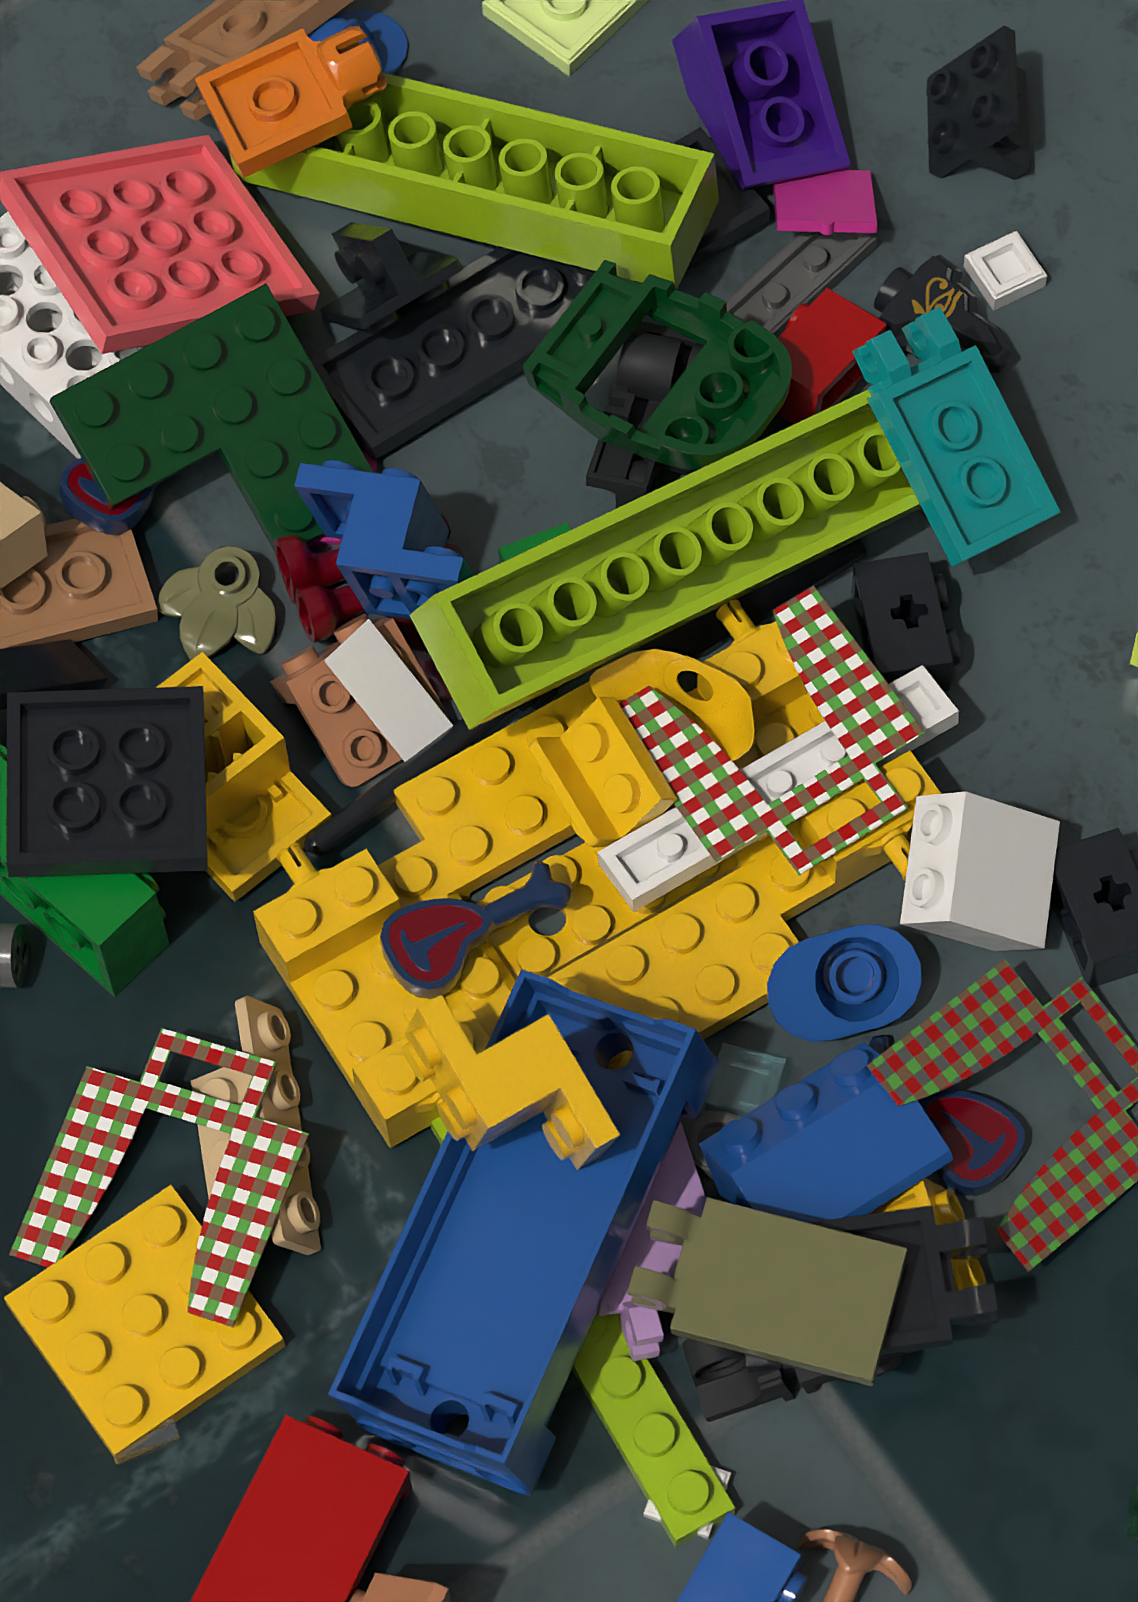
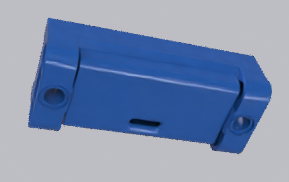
M521 969L485 1050L549 1014L620 1135L600 1158L577 1170L570 1157L561 1160L548 1143L542 1129V1124L548 1121L543 1112L474 1151L470 1148L465 1137L456 1141L447 1131L328 1395L356 1419L358 1426L377 1437L514 1492L532 1496L556 1441V1436L547 1428L548 1422L682 1117L689 1119L698 1117L721 1063L712 1054L695 1028L668 1019L646 1017L571 991L552 979ZM633 1051L632 1058L627 1065L621 1069L608 1070L609 1063L614 1056L620 1052ZM469 1415L468 1427L461 1436L445 1434L447 1426L457 1416Z

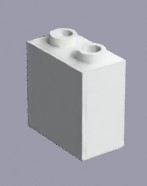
M969 792L916 796L900 924L992 951L1044 949L1060 821Z

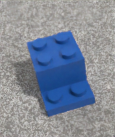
M335 460L325 461L322 466L300 463L294 487L326 537L342 539L336 566L366 613L411 619L410 614L430 597L474 576L463 557L455 551L445 548L449 529L421 479H418L414 474L395 468L384 469L382 474L359 471L348 463Z

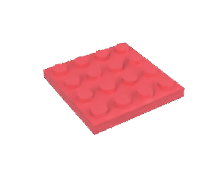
M209 135L0 172V201L101 354L150 345L266 283L285 317L315 310L319 296L318 290Z

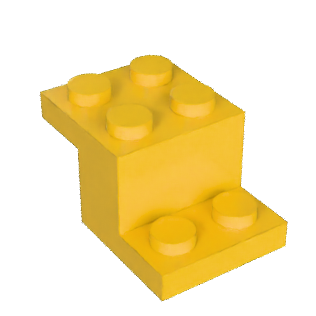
M201 652L156 688L203 686L208 870L205 871L236 902L282 865L276 857L284 847L287 848L290 855L289 844L300 843L303 849L306 837L329 820L332 815L290 771L284 736L221 670Z
M442 994L417 1008L404 1034L409 1043L403 1045L402 1049L418 1079L423 1082L430 1078L443 1100V1102L437 1105L438 1113L446 1129L456 1141L465 1137L470 1148L474 1151L543 1112L548 1121L542 1124V1129L551 1148L561 1160L570 1157L575 1168L579 1170L600 1158L620 1135L549 1014L481 1053L476 1054Z

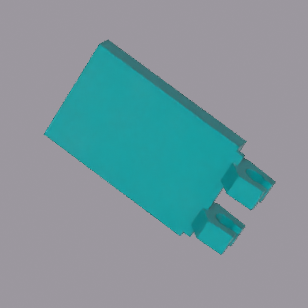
M938 307L919 316L914 322L902 328L914 357L922 362L910 367L891 330L870 339L865 345L852 352L864 379L872 384V386L867 388L871 394L867 401L951 566L954 567L1061 513L977 346L975 345L962 352L954 330L941 307Z

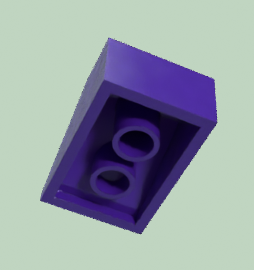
M786 0L697 16L672 39L687 95L741 190L845 170L851 166L803 0Z

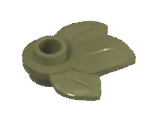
M224 546L215 549L205 557L200 567L176 572L165 582L156 605L158 612L167 616L181 618L179 625L180 639L190 660L201 652L210 658L225 647L233 637L250 651L264 655L272 643L277 620L274 603L259 588L261 572L258 563L249 552L236 546ZM228 566L239 569V577L235 583L228 586L219 584L218 576L222 569Z

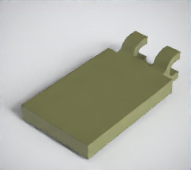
M711 1198L706 1199L701 1217L677 1206L653 1200L646 1224L647 1230H651L650 1239L672 1245H681L682 1250L674 1278L657 1271L634 1266L627 1291L628 1295L632 1296L631 1303L633 1305L673 1313L674 1316L670 1327L673 1335L873 1387L908 1256L907 1248Z

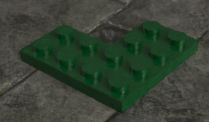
M267 283L52 396L49 401L110 509L218 452L274 552V539L289 534H298L308 543L324 534L294 487L300 463L322 466L325 461L335 460L348 463L359 471L374 473Z

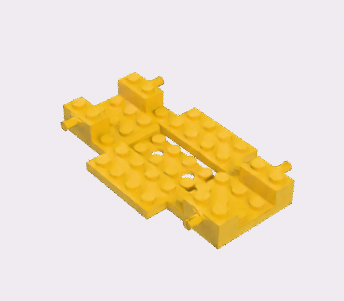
M735 599L729 601V608L725 603L716 613V617L723 623L734 641L728 648L702 663L737 679L751 697L755 728L754 741L747 753L733 761L738 769L741 770L825 720L811 699L792 662L777 622L756 627L741 607L740 602ZM697 673V688L687 694L695 699L708 700L713 696V689L710 683ZM590 681L397 787L394 790L396 796L395 803L421 842L378 866L367 849L332 868L316 871L300 843L289 844L291 855L286 847L277 854V860L281 862L294 885L287 893L253 911L260 944L389 1148L430 1126L433 1120L440 1117L437 1105L443 1102L430 1078L423 1082L418 1079L404 1055L402 1046L409 1043L404 1034L417 1008L432 999L414 996L406 991L394 978L382 953L380 936L383 923L394 912L417 902L440 898L467 901L470 899L471 892L576 834L570 822L571 817L555 791L543 780L540 774V766L531 753L529 746L537 737H560L597 699L590 687ZM695 714L692 715V721L694 723L696 718ZM909 750L879 767L908 808L801 875L797 874L773 839L767 834L635 912L631 910L599 865L598 851L605 847H590L584 842L563 855H553L543 861V863L549 865L552 878L557 882L567 884L571 889L569 904L565 909L560 910L566 918L563 929L551 936H543L536 933L529 925V918L535 910L496 928L490 934L486 943L480 945L468 955L460 980L451 991L442 996L476 1054L485 1050L521 969L552 979L571 991L646 1017L668 1019L695 1028L704 1040L768 1003L767 981L773 964L788 947L799 942L786 924L787 920L890 861L900 872L903 880L906 881L916 796L941 794V792ZM862 779L786 827L802 849L805 850L881 802L865 780ZM672 804L664 813L670 811L676 806ZM532 872L508 886H498L491 889L485 898L476 904L486 906L523 887L530 879ZM633 1051L620 1052L614 1056L609 1063L608 1070L621 1069L627 1065L632 1058Z

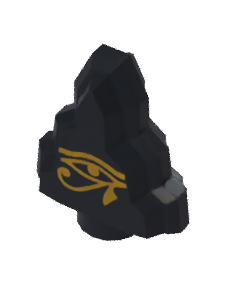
M933 255L914 274L903 267H898L889 274L875 297L874 309L882 313L879 320L887 324L885 332L892 331L903 352L912 353V350L902 328L914 322L919 316L941 307L959 340L962 352L976 345L989 372L1000 374L1012 360L1013 353L998 327L978 314V297L961 284L963 272L942 255H937L936 257Z

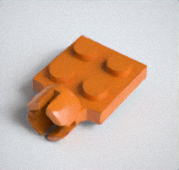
M360 26L348 27L322 41H312L302 28L194 78L243 178L352 128L348 110L353 105L381 93L387 87L386 77L383 73L380 74L382 72L381 62L374 46L369 41L365 43L359 42L368 37Z

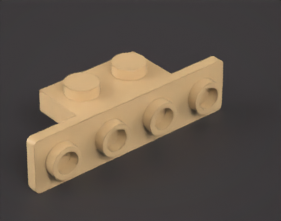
M250 996L242 997L235 1001L242 1052L277 1062L256 1118L302 1131L298 1109L300 1089L293 1076L288 1047L291 1038L289 1025L279 1008ZM222 1067L192 1080V1091L241 1106L252 1076ZM197 1124L208 1198H210L231 1134ZM307 1142L272 1228L271 1237L274 1244L310 1255L320 1251L321 1244L318 1232L320 1212L312 1195L308 1170L310 1151Z

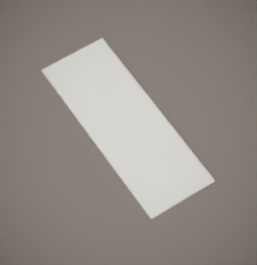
M369 619L324 660L404 762L453 726Z

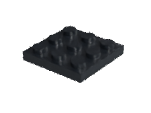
M203 686L7 692L6 866L8 877L208 870Z

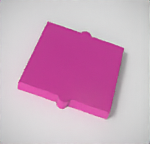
M840 170L773 183L777 231L821 232L824 235H830L833 232L876 233L877 219L870 171Z

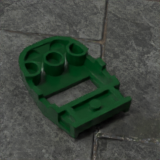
M608 260L603 261L522 366L528 384L598 440L641 457L686 470H699L752 445L786 401L790 391L792 375L789 353L778 337L754 320L744 323L729 313L726 301L707 292L701 298L675 290L673 281L651 274L647 276L642 284L617 276L616 263ZM648 315L679 334L704 346L641 430H638L633 424L614 415L609 416L587 402L585 393L644 316Z

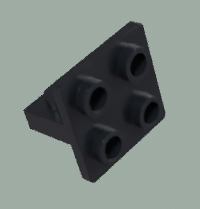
M1002 26L938 69L927 79L929 173L938 178H942L969 159L1012 180L1030 170L1026 71L1017 67L1015 30Z
M350 222L331 235L339 248L335 252L338 267L345 278L352 284L357 283L358 287L324 306L320 311L325 321L359 329L367 328L368 332H374L395 322L401 316L398 309L417 298L419 302H423L445 292L451 286L448 279L461 272L463 267L458 258L420 251L406 257L391 228Z

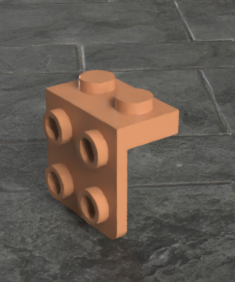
M366 614L347 622L334 631L338 641L317 653L314 646H310L287 658L281 663L285 673L270 681L282 703L297 705L339 780L344 785L350 787L361 785L402 760L400 755L324 662L332 652L369 619ZM382 618L372 620L373 625L450 721L447 712L394 619Z

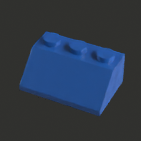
M862 1042L853 1049L839 1054L832 1062L798 1083L784 1088L777 1096L743 1117L729 1122L720 1131L699 1143L723 1202L805 1223L867 1215L954 1159L947 1144L919 1102L916 1100L898 1107L868 1069L867 1065L880 1055L866 1042Z

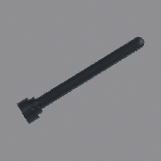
M558 687L470 730L462 718L310 833L304 842L306 852L313 857L325 855L395 802L397 799L394 790L397 787L455 756L516 709L525 711L529 707L534 709L540 708L558 694Z

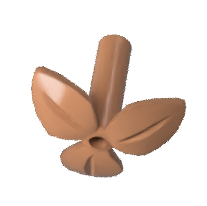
M821 1529L807 1532L800 1539L799 1548L801 1549L827 1548L835 1553L838 1566L823 1602H853L864 1574L872 1570L880 1571L891 1578L905 1596L909 1594L912 1588L911 1579L905 1569L892 1555L883 1549L860 1541L850 1534L836 1530Z

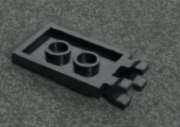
M933 1205L809 1222V1224L907 1248L908 1256L881 1355L953 1345L951 1325L980 1326L998 1323V1308L994 1284L955 1290L951 1259L966 1260L988 1257V1244L983 1217L935 1225ZM745 1353L748 1373L796 1367Z

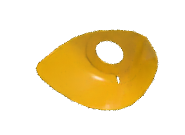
M659 649L631 652L595 670L590 676V687L596 698L615 697L618 703L650 686L673 703L691 720L692 715L695 714V724L723 750L732 762L747 753L753 744L755 728L749 694L737 679L692 657ZM688 670L702 675L712 686L713 696L708 700H699L689 696L680 687L677 679L678 674L681 671Z

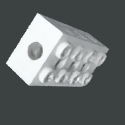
M6 212L0 217V385L79 459L81 457L51 406L50 398L148 345L101 354L10 214Z

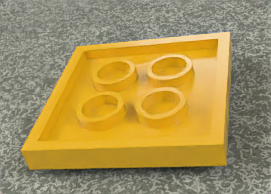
M172 1185L4 1297L13 1315L117 1462L286 1347L284 1338L249 1290L233 1328L187 1313L192 1271L202 1226Z

